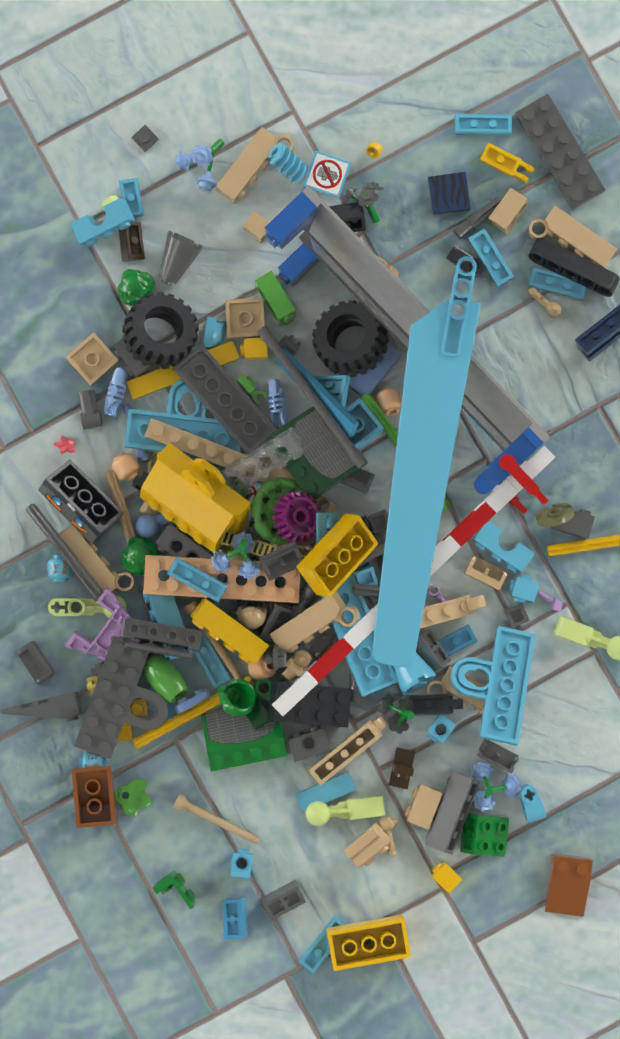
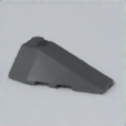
M78 692L0 710L1 714L55 719L67 718V722L79 719L78 715L83 714Z

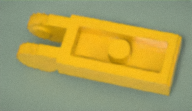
M490 143L486 145L479 159L480 162L523 183H527L529 178L516 171L518 166L530 173L534 170L531 165L521 161L522 159Z

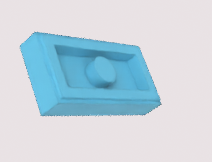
M138 178L120 180L121 197L127 201L133 217L144 216Z

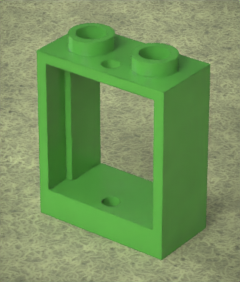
M270 271L255 280L257 290L278 324L286 326L293 322L296 316V309L273 272Z

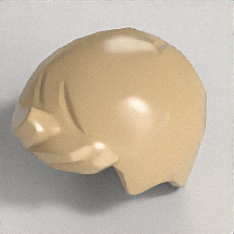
M242 606L237 610L239 623L247 629H257L266 620V608Z

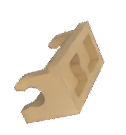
M510 188L490 215L489 220L492 222L491 224L507 235L529 205L528 198Z
M475 555L472 556L464 572L465 575L497 591L501 589L508 574L507 571Z

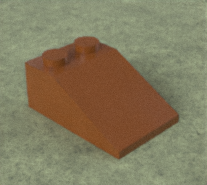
M111 766L72 769L76 828L117 824V809Z
M551 853L545 912L584 917L591 881L592 859Z

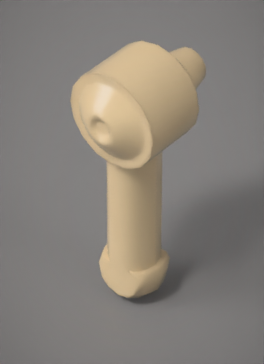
M534 287L528 289V295L532 296L547 309L548 316L551 318L559 316L561 313V305L559 303H551Z
M390 816L379 818L378 825L390 837L391 841L387 845L389 847L388 853L389 856L394 857L396 850L391 830L398 824V821Z

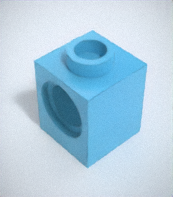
M368 563L356 568L352 573L358 584L378 585L374 568Z
M438 715L426 731L430 733L428 737L436 744L438 741L443 743L457 725L445 715ZM438 724H443L446 728L445 733L442 735H438L435 732V727Z
M238 848V851L233 852L232 877L250 879L253 853H249V849ZM245 858L248 865L240 868L237 865V860Z

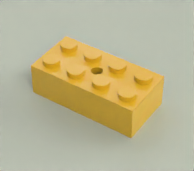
M345 513L296 568L316 595L331 597L379 543L359 515Z
M202 598L190 615L193 618L191 621L201 630L204 627L208 629V635L216 641H219V639L223 640V645L233 653L235 650L238 651V656L248 664L250 662L256 664L269 647L266 642L206 598Z
M402 914L326 928L334 971L411 957L405 919ZM371 939L370 944H365L364 941Z

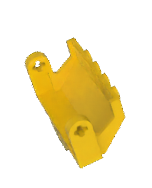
M171 443L157 454V461L143 483L140 498L146 501L153 510H158L168 521L175 523L182 532L191 535L198 544L204 545L213 553L219 549L220 541L228 530L235 535L242 531L247 523L251 506L248 500L225 484L226 480L216 467L205 459H191Z

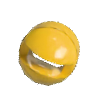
M375 141L371 142L366 148L367 155L374 159L378 158L382 153V145Z

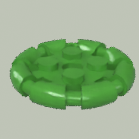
M283 477L277 478L274 481L270 479L262 484L251 503V517L253 516L255 524L253 525L256 531L264 540L267 539L270 541V544H277L279 547L290 542H288V539H282L283 533L277 534L278 527H273L276 520L271 518L276 516L272 511L274 508H277L275 503L280 501L279 498L281 496H284L291 490L303 492L295 480ZM275 488H278V494H275ZM263 498L268 500L266 504L262 501ZM296 513V520L299 521V516ZM261 514H263V517H264V520H265V521H263V522H262ZM271 528L275 529L274 534L271 533Z

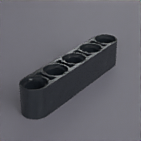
M542 238L536 239L528 254L529 259L534 263L605 297H611L620 282V277L614 272Z

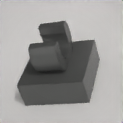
M285 335L278 344L281 348H286L294 356L299 350L301 343L295 344L292 341L293 335L289 337Z

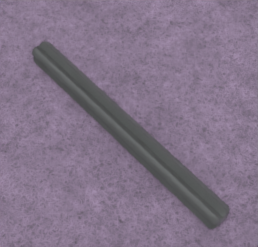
M30 504L25 509L29 516L93 597L98 598L104 592L38 507L35 504Z

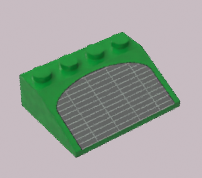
M261 701L268 712L269 701ZM223 709L201 714L211 772L287 756L282 725L279 721H270L255 730L246 715L233 717L228 715Z

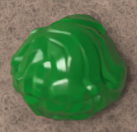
M133 269L123 272L121 283L117 289L119 297L124 304L133 306L141 297L154 293L155 281L151 274Z
M138 535L133 536L129 539L126 549L121 553L124 569L130 574L144 575L146 555L160 556L157 545Z
M233 679L229 685H222L217 691L220 703L223 705V710L233 717L247 715L252 711L257 700L255 687L250 681L245 679Z

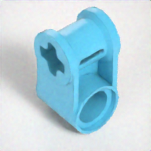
M528 784L521 786V792L518 794L527 823L546 818V812L537 789ZM526 790L533 792L530 794V798L524 796L527 794Z

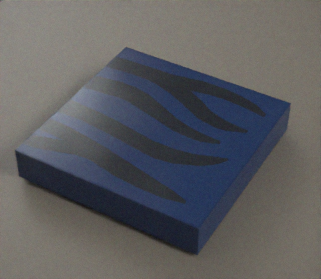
M466 172L428 177L433 215L471 210Z

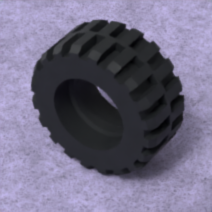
M158 292L156 296L154 293H150L146 297L138 299L128 312L122 326V332L124 333L122 338L123 342L127 343V351L134 354L132 357L136 361L138 359L141 360L142 365H152V369H158L159 366L162 369H169L170 366L175 367L189 355L198 339L199 325L195 323L197 320L196 315L191 314L192 308L189 305L185 306L183 304L184 300L181 298L177 300L174 298L175 295L170 293L168 296L164 295V292ZM159 318L168 322L176 333V341L170 344L154 341L145 330V320Z
M349 300L348 303L345 301L338 302L339 305L337 306L333 304L329 307L330 310L324 311L321 314L322 318L320 320L317 319L315 323L317 328L313 329L312 332L314 351L323 364L334 374H349L350 377H357L358 373H361V375L367 374V370L376 368L375 364L381 362L384 358L382 354L387 352L388 347L386 344L389 342L388 331L371 315L370 311L361 302L357 304L355 300ZM353 326H361L366 329L365 337L357 348L347 352L335 349L336 340L345 329Z

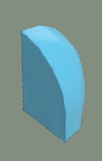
M207 317L204 335V347L206 349L215 348L223 341L227 327L226 321H217V318Z

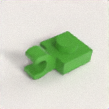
M242 374L237 379L239 384L253 398L256 405H260V402L257 400L258 395H263L267 399V394L264 391L255 389L256 383L250 376L246 378Z

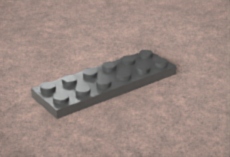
M549 94L515 112V116L572 211L606 191Z
M200 345L173 368L177 376L248 456L262 445L268 436L277 430L203 345Z

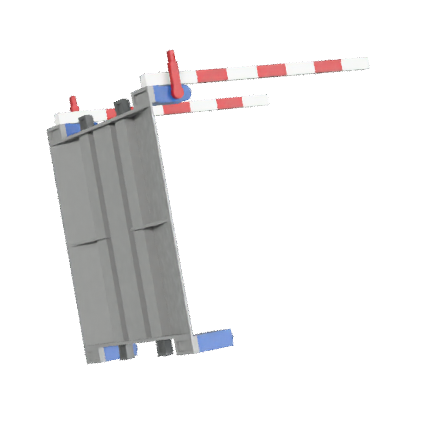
M308 185L264 227L266 240L274 248L278 246L281 250L304 230L299 236L303 244L278 267L279 278L286 285L290 283L293 287L321 261L408 352L411 325L430 311ZM472 355L462 409L490 436L491 440L503 452L474 481V488L479 494H487L491 490L493 492L435 546L430 576L508 502L510 505L515 506L522 514H525L527 509L516 496L523 488L530 495H534L542 505L548 502V499L539 490V486L532 479L555 456L543 446L528 461L525 460L550 436ZM378 604L373 605L370 608L372 610L339 641L334 642L272 704L282 716L293 708L375 629Z

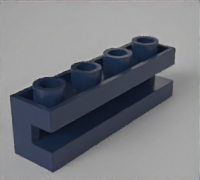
M620 305L575 339L577 349L589 362L620 338Z

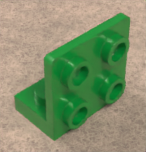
M468 813L463 826L460 852L472 855L504 857L509 818Z
M172 871L152 887L157 895L160 892L165 894L175 886L188 907L192 909L195 906L196 896L191 889H186L184 886L185 880L180 873L176 874L175 871Z

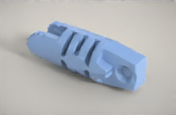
M121 367L116 368L105 399L104 414L112 417L117 416L127 387L128 372Z
M273 379L268 380L269 391H267L271 423L277 429V414H280L282 425L288 423L284 390L280 388L279 380Z

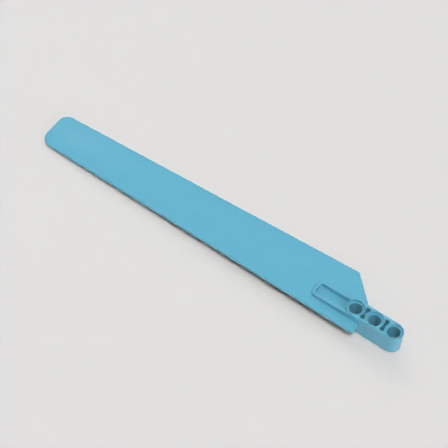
M469 256L460 258L456 265L451 297L410 327L372 650L374 659L382 664L408 667L415 658L481 303L470 301L476 273V262ZM464 261H469L473 269L469 273H464L460 269V264ZM459 283L468 285L469 291L466 294L461 295L457 293L456 286ZM460 304L464 307V314L457 317L452 313L454 305Z

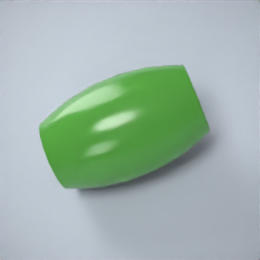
M155 655L145 663L143 671L148 683L166 701L171 704L175 703L187 693L188 689L182 675L167 659L160 655Z

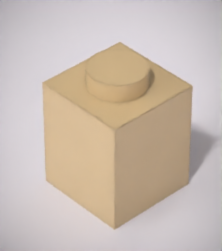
M253 211L244 223L243 230L262 243L264 239H267L264 227L270 222Z

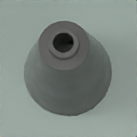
M169 230L159 277L162 278L161 282L169 286L172 283L177 284L202 251L203 246L178 233L173 235V232Z

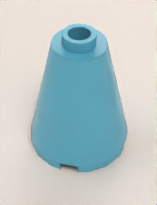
M415 653L414 661L410 666H393L403 695L413 693V689L423 688L432 682L436 676L435 672L417 653Z

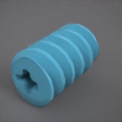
M283 143L276 144L268 154V158H271L270 165L276 164L275 169H281L280 174H286V179H291L292 184L300 181L308 171L306 163L301 162V159L296 157L295 153L291 152Z

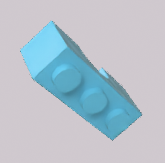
M119 198L103 206L106 212V219L99 226L94 217L88 215L72 222L71 226L79 244L90 247L97 244V240L101 238L105 239L113 236L114 231L130 227V223L135 220L127 201Z
M488 521L473 539L476 542L474 546L483 552L487 550L492 553L490 557L500 563L502 560L508 564L506 568L516 574L517 571L519 573L523 572L535 553L521 543H517L511 551L502 550L498 544V539L503 531Z

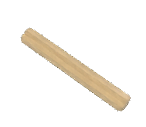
M110 469L105 472V477L114 503L124 512L120 518V523L128 542L129 539L136 536L118 477Z

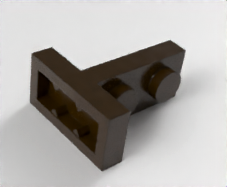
M396 747L389 786L408 790L410 776L413 777L414 768L412 766L416 751Z

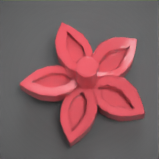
M62 435L60 442H54L53 445L60 448L61 454L66 451L74 453L76 440H67Z

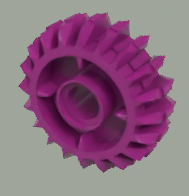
M288 492L279 498L280 501L275 503L277 508H274L272 511L276 516H273L271 519L276 520L273 527L279 528L277 534L283 533L282 539H288L290 543L295 541L296 544L308 542L309 539L315 537L316 513L322 508L316 507L318 501H312L313 496H307L306 492ZM296 513L299 516V521L296 520Z

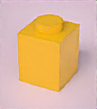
M262 338L244 339V344H240L241 356H245V361L268 359L267 345Z
M445 861L442 864L440 862L437 863L431 870L433 872L432 878L448 893L462 881V878Z

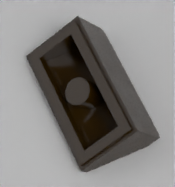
M132 222L130 227L124 230L118 229L122 262L144 260L141 222Z

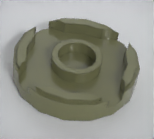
M556 503L549 509L543 507L536 514L537 524L543 527H554L564 524L574 517V510L567 503Z

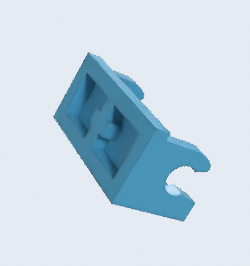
M246 897L223 899L224 939H243L247 937Z

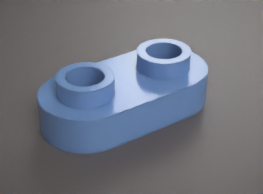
M201 688L193 692L194 697L189 700L184 697L177 701V706L174 707L177 714L211 696L209 690L204 691Z

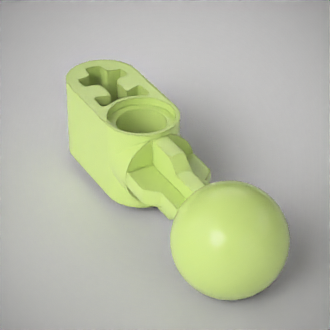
M115 595L127 610L126 601L121 596ZM53 598L48 603V610L54 616H93L95 613H104L108 618L112 616L111 612L93 598ZM69 601L67 604L69 612H65V608H59L58 612L51 608V605H55V602H59V605H65L64 602ZM73 602L81 603L82 608L79 612L71 610L70 607Z
M559 616L553 635L586 647L606 649L612 659L620 661V636L609 639L602 636L601 632L594 630L592 627Z
M383 795L348 799L347 801L339 802L335 806H327L324 802L315 801L309 804L306 809V818L314 826H322L328 822L329 818L333 817L353 820L385 815Z

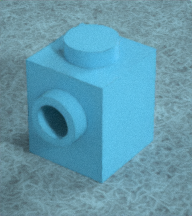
M521 575V577H516L515 581L511 580L508 591H511L510 596L514 597L516 602L525 604V601L533 603L539 583L533 582L529 576Z

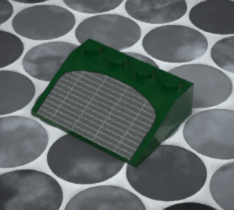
M314 407L306 410L267 437V440L301 490L306 492L307 496H313L312 501L320 498L358 470L349 457L348 452Z

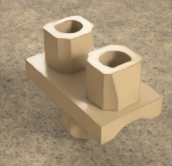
M306 650L295 652L286 662L287 668L282 675L289 681H292L296 675L300 677L310 665V653Z

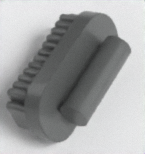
M274 642V647L266 649L265 662L271 664L273 661L274 669L286 667L288 655L286 649L278 648V645Z

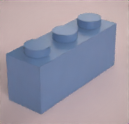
M389 343L386 344L388 347L387 352L382 354L383 360L375 364L376 368L373 370L371 368L368 369L367 374L361 375V373H358L357 377H350L349 388L360 397L366 393L371 394L400 359L402 353Z

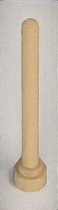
M194 600L183 609L186 614L191 615L198 603ZM204 627L202 631L234 679H242V675L220 642L208 635L207 632L209 630Z
M179 793L173 808L179 811L180 809L183 811L186 809L254 844L259 843L258 836L189 803L186 796Z

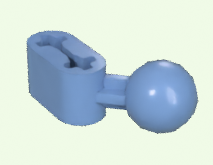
M161 513L156 516L145 514L137 519L135 528L139 536L152 538L157 535L160 526L173 522L168 521Z

